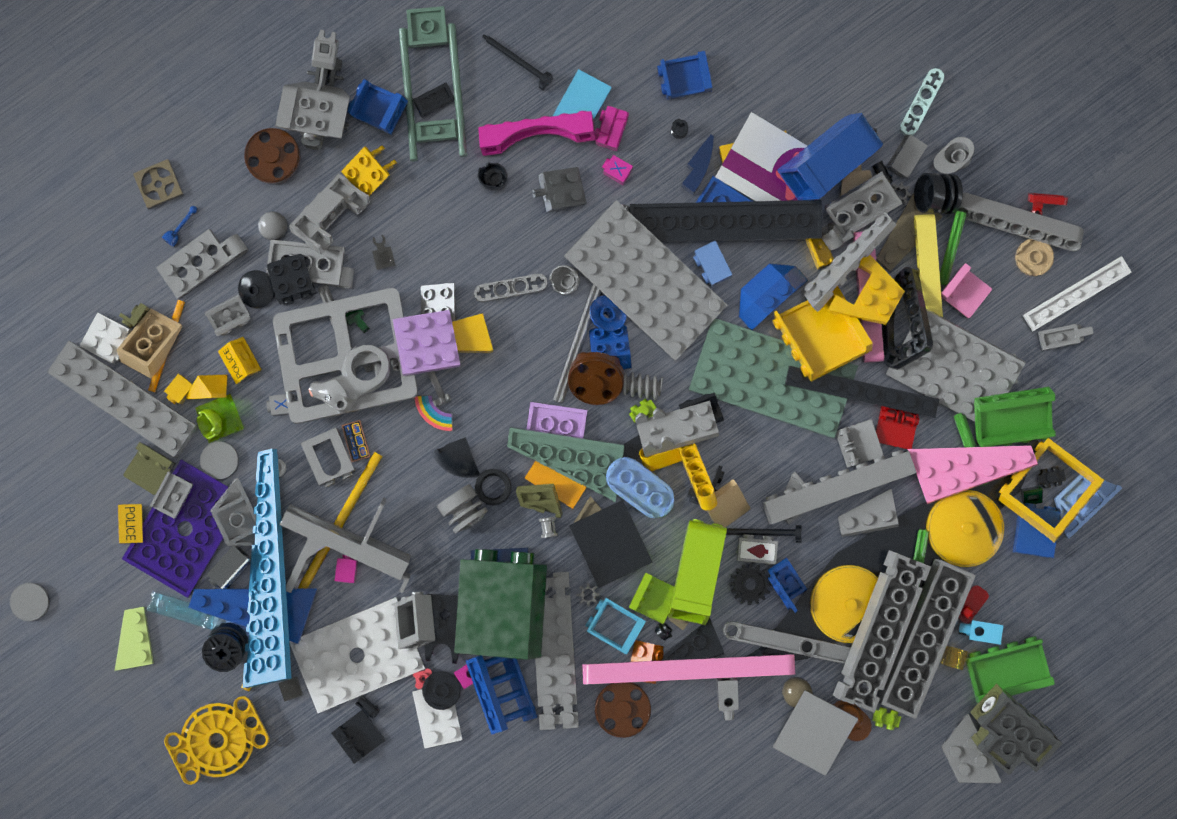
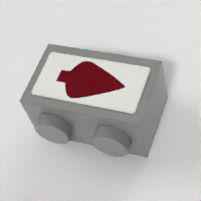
M743 534V538H738L737 561L776 564L778 541H774V537L762 536V540L754 539L755 535Z

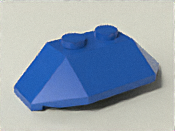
M769 263L741 288L739 318L750 330H753L800 289L808 279L796 266Z

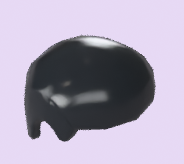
M488 162L484 167L478 169L477 178L480 185L486 190L497 191L506 184L508 174L499 163Z

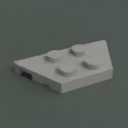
M236 478L210 512L227 546L255 545L253 526H256V515L240 480Z
M966 714L960 724L953 730L950 737L941 746L959 783H1001L1002 781L992 761L980 751L971 739L977 733V730L970 715Z

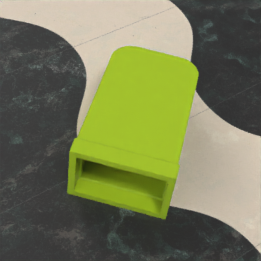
M697 519L689 520L671 606L669 608V618L706 625L711 614L727 528L716 523L707 524Z

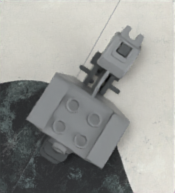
M320 30L319 35L314 41L312 66L316 67V72L307 71V74L314 75L315 82L284 85L275 127L300 132L302 135L301 142L307 149L320 150L323 146L324 137L342 139L343 129L348 130L349 122H345L350 96L342 88L334 87L335 80H344L343 77L336 76L337 71H341L342 60L337 57L339 41L336 40V32H332L330 38H325V31Z

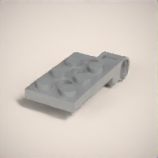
M883 172L825 205V210L833 220V222L822 228V240L829 250L839 248L844 242L854 237V232L873 222L884 213H888L903 204ZM872 195H881V198L878 201L871 200ZM857 204L865 206L861 211H856L854 207ZM840 214L848 215L846 220H838Z
M208 229L156 267V269L176 298L180 299L221 268L242 257L248 252V248L238 234L232 235L220 243L212 230ZM211 245H215L218 249L217 253L213 256L209 253ZM196 256L202 258V264L199 267L194 265V258ZM181 267L187 269V275L184 278H181L178 273Z

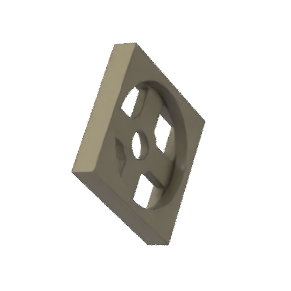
M169 159L133 173L147 209L183 195ZM157 169H166L171 175L164 178L159 177ZM150 173L151 183L143 186L142 179L144 175ZM156 181L162 182V186L160 188L155 187ZM174 182V188L171 194L167 196L165 191L166 185ZM152 191L158 192L160 200L150 199L146 194Z

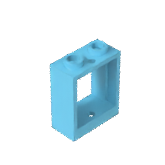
M607 598L604 601L600 599L595 608L598 611L596 616H590L585 625L588 627L587 632L627 655L646 621ZM607 605L637 621L623 646L594 630Z

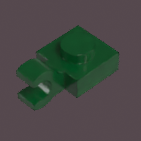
M361 309L346 314V320L350 326L356 323L363 333L370 329L361 319L365 315Z

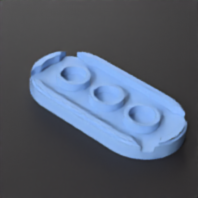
M622 457L615 460L609 466L606 480L610 489L641 513L650 518L666 516L672 510L675 500L672 488L633 458Z

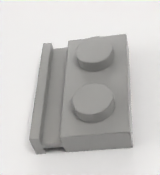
M167 472L150 506L176 519L193 484Z

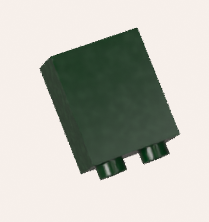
M475 549L474 559H460L454 653L526 660L541 658L547 564L534 563L535 553L511 552V562L497 561L498 550Z

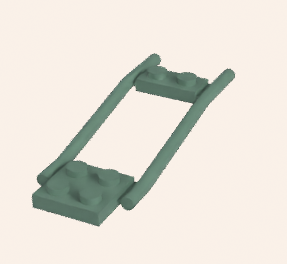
M444 6L408 9V29L400 28L399 38L404 94L408 100L406 115L410 161H418L416 142L455 140L456 138H458L459 156L466 157L467 148L456 26L454 23L446 25ZM449 43L456 120L448 119L415 123L408 47L448 45Z

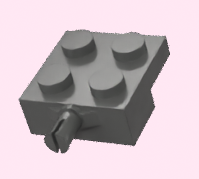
M578 167L543 172L538 176L541 189L532 190L534 198L543 196L547 212L587 204Z

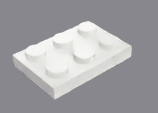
M422 689L412 691L424 748L463 740L455 705L445 710H436L426 703Z

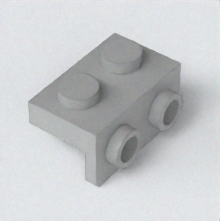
M239 294L205 312L215 330L216 336L227 335L232 331V328L244 326L251 319L250 313Z

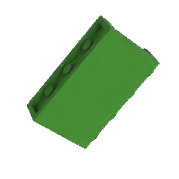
M1050 387L974 398L976 441L981 447H994L996 445L1008 446L1015 442L1027 443L1035 439L1047 440V438L1056 436L1052 423V401H1055V393Z
M1033 636L1026 638L1025 642L1018 644V641L1007 643V647L999 649V646L988 648L986 653L981 654L980 651L969 653L970 657L965 658L976 702L979 703L996 683L1011 696L1055 685L1053 677L1050 676L1044 654L1043 640Z

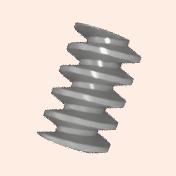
M625 371L622 388L623 395L626 396L628 391H630L631 397H634L635 393L638 392V396L641 398L645 393L646 399H649L652 394L656 401L661 394L663 377H661L659 382H657L656 376L650 381L649 375L642 379V375L639 373L635 378L634 373L631 372L629 377H627Z

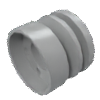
M470 484L461 488L437 506L443 517L451 514L454 516L449 521V526L458 522L459 525L453 529L455 534L469 529L478 523L488 512L486 507L479 511L477 510L483 504L482 501L474 504L471 502L477 493Z

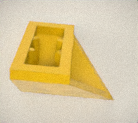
M228 374L198 375L187 393L186 399L226 397Z

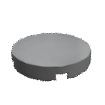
M217 441L210 443L201 453V468L204 473L214 479L223 480L229 478L238 468L239 457L237 451L226 442Z
M36 583L19 585L10 597L11 610L17 618L24 621L40 619L49 608L48 593L42 586Z

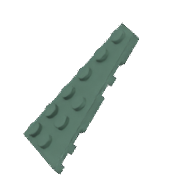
M510 427L507 447L616 502L617 494L608 486L606 474L609 466L615 460L623 457L624 444Z

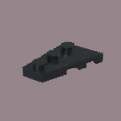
M710 617L706 625H700L682 642L678 643L664 655V660L707 659L724 654Z

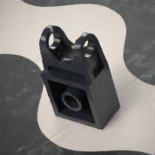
M427 594L431 595L435 641L424 645L425 659L427 662L431 661L434 648L438 644H445L451 650L452 663L457 664L460 653H454L458 596ZM444 609H448V612H450V617H447L446 620L441 617V612H444Z

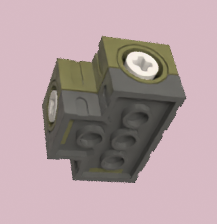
M997 683L971 711V714L981 725L980 730L971 739L984 755L1008 775L1022 761L1037 772L1063 744L1050 728L1045 726Z

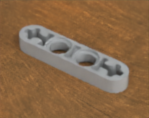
M543 274L522 276L478 285L474 290V295L479 302L500 300L544 291L548 281ZM536 278H540L541 281L545 282L542 283L540 288L537 285H531L532 290H529L527 279H531V283L536 282ZM518 281H523L526 284V288L523 291L515 289V284ZM505 285L507 292L504 295H499L496 292L497 286ZM493 286L495 297H491V293L486 294L485 298L477 295V293H480V289L484 288L485 291H491L489 287Z

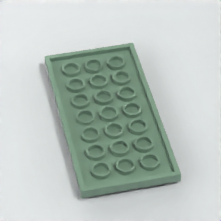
M716 318L710 324L689 387V391L701 395L715 393L719 401L833 439L835 438L847 402L845 398L785 385L788 366L797 368L802 366L799 360H794L790 345L787 346L783 340ZM847 363L827 374L854 380L858 365Z

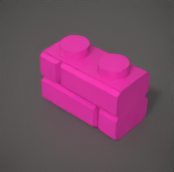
M607 106L606 111L602 110L599 121H602L601 127L595 130L596 145L617 151L629 113L611 106Z

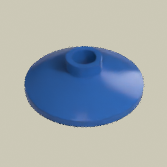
M606 295L596 298L590 306V317L593 323L601 330L608 332L616 331L626 321V314Z

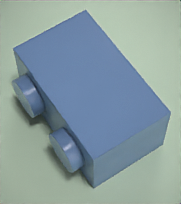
M716 241L695 250L693 259L697 267L701 266L704 272L701 275L706 284L709 283L712 287L732 277V273Z

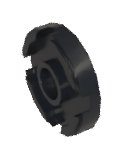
M438 671L426 678L422 687V694L430 707L436 710H445L458 702L461 695V686L459 680L453 674L446 671Z

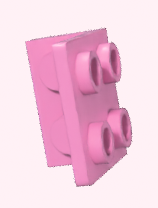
M965 263L943 289L941 298L969 319L992 291V288L969 271L971 267Z

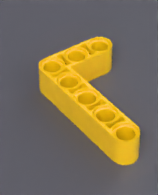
M695 443L645 457L643 448L640 450L639 455L642 465L650 471L682 461L700 507L703 510H712L717 506L714 488Z

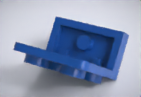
M626 325L613 332L604 331L600 328L589 330L591 352H601L617 357L623 370L632 368Z
M785 558L768 569L771 575L768 579L787 609L792 608L794 613H796L798 610L792 599L805 592L807 588L789 560Z

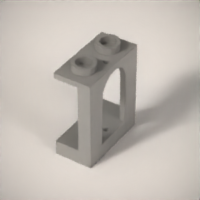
M333 428L301 443L318 485H324L325 488L335 484L334 480L338 478L344 480L353 476L352 472L356 471L337 428ZM330 440L341 463L340 471L332 476L327 475L323 471L314 451V447Z

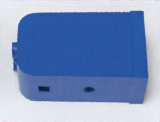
M862 113L850 114L835 123L786 164H783L777 169V172L797 200L820 199L883 146V142Z

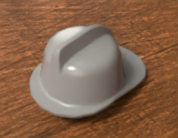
M957 137L951 140L934 158L935 169L943 174H951L959 169L966 168L974 154L973 142L966 137Z

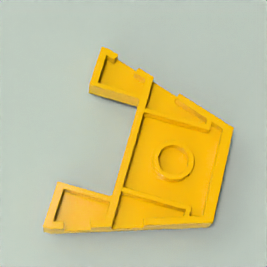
M869 255L860 260L859 268L871 275L854 305L836 295L827 312L843 314L846 317H857L864 321L886 325L905 291Z

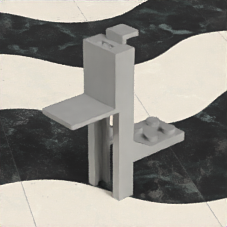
M382 498L364 538L290 504L280 525L308 539L286 584V591L291 593L293 588H298L304 576L301 574V571H306L312 559L310 556L327 546L398 580L403 579L404 581L399 592L403 593L411 574L405 572L411 555L370 537L385 505L386 498Z

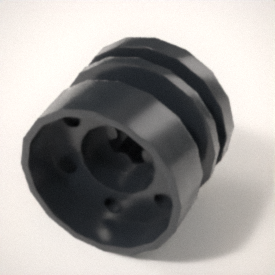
M923 173L918 177L914 189V201L918 211L932 214H955L959 210L963 198V187L957 175Z
M231 622L215 626L202 647V658L206 665L218 672H229L235 669L246 653L245 644H248V636L239 625Z

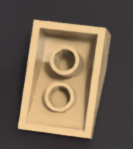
M150 308L118 347L117 353L120 362L152 379L163 365L182 325Z

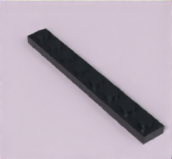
M788 366L785 385L931 418H936L939 399L829 374L810 381L808 376L805 377L801 368Z

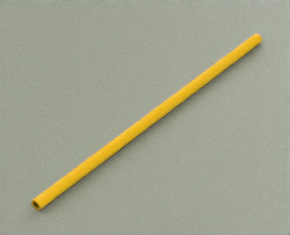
M373 453L336 518L335 525L342 528L383 457L380 454ZM325 546L317 552L297 589H307L328 554L329 547ZM243 688L248 692L251 690V688Z

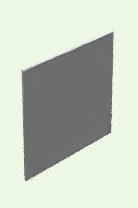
M804 690L773 748L826 776L858 718Z

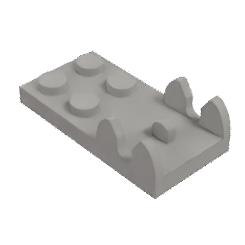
M710 401L665 413L660 408H656L651 418H647L643 413H639L635 418L645 457L720 436Z

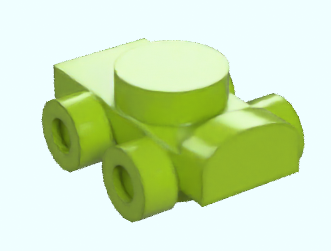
M645 398L639 402L641 406L637 407V405H634L630 408L631 412L629 415L634 423H636L635 418L639 413L648 415L649 418L653 417L656 406L652 400L647 401Z
M880 707L879 710H875L872 721L876 722L875 726L883 727V724H886V729L894 731L895 727L899 728L901 716H898L899 712L891 710L890 713H887V708Z

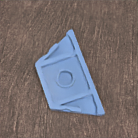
M1080 474L1054 498L1057 511L1061 512L1060 520L1063 519L1091 485V482ZM1104 480L1099 490L1064 531L1065 537L1069 539L1122 487Z

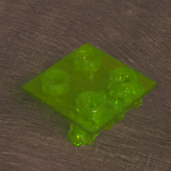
M231 394L195 407L198 416L201 415L199 412L204 409H213L222 419V431L219 435L209 439L208 443L244 429Z

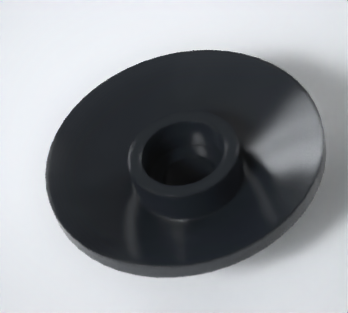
M252 270L245 273L238 284V293L242 301L252 308L267 306L275 294L270 276L260 270ZM252 287L256 288V293L252 292Z

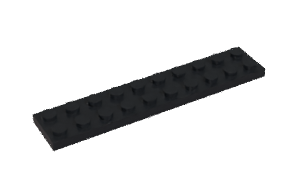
M822 200L630 204V213L660 242L822 239Z

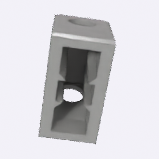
M737 677L716 678L719 711L723 712V720H734V710H739Z

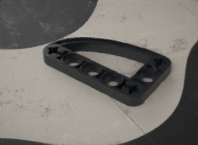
M910 267L902 269L895 276L894 280L905 291L903 298L912 339L895 348L894 318L896 308L887 324H882L885 364L887 367L896 370L929 353L933 347L919 273ZM913 289H915V294L911 298L910 293ZM916 306H918L919 310L914 315V309ZM922 322V328L918 332L917 327ZM911 347V354L907 357V350Z

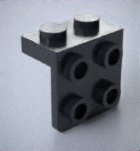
M302 254L290 256L267 265L276 300L280 305H290L294 303V300L300 298L302 300L313 297V294H316L315 286L311 281L305 258Z
M720 465L717 467L712 481L714 492L717 491L715 489L716 484L721 483L725 473L721 471L723 466ZM690 487L686 497L690 498L689 502L700 505L694 489Z

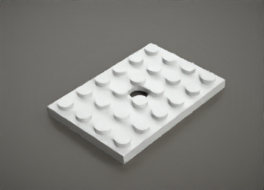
M397 597L301 637L299 644L289 641L317 713L426 669L418 648L398 649L394 603L398 602ZM353 648H361L364 651L365 657L360 663H355L350 659V652Z

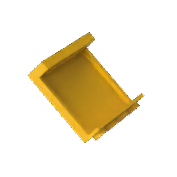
M838 286L832 291L834 295L818 312L808 300L781 314H778L777 311L774 312L773 324L777 330L780 329L783 333L782 339L787 346L790 345L794 360H799L802 365L800 368L805 377L808 376L810 381L872 351L873 343L857 317H846L843 314L827 312L836 295L846 300Z

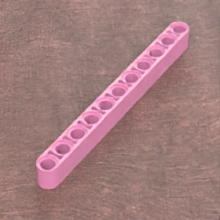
M772 655L583 664V684L794 675L795 656Z

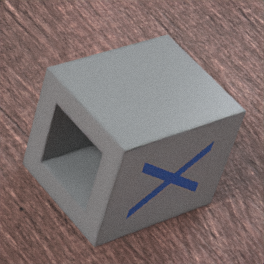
M291 393L292 402H295V396ZM286 394L269 396L267 411L271 412L272 416L289 415Z

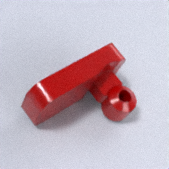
M1028 193V201L1033 203L1031 212L1035 213L1038 211L1037 214L1039 215L1043 214L1041 210L1043 203L1067 205L1068 203L1067 196Z
M978 585L972 586L958 619L963 623L969 624L989 597L988 592Z

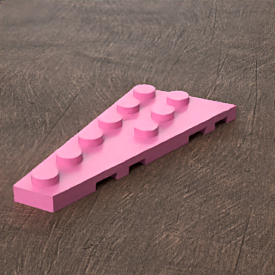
M1031 446L908 449L927 504L1038 465Z

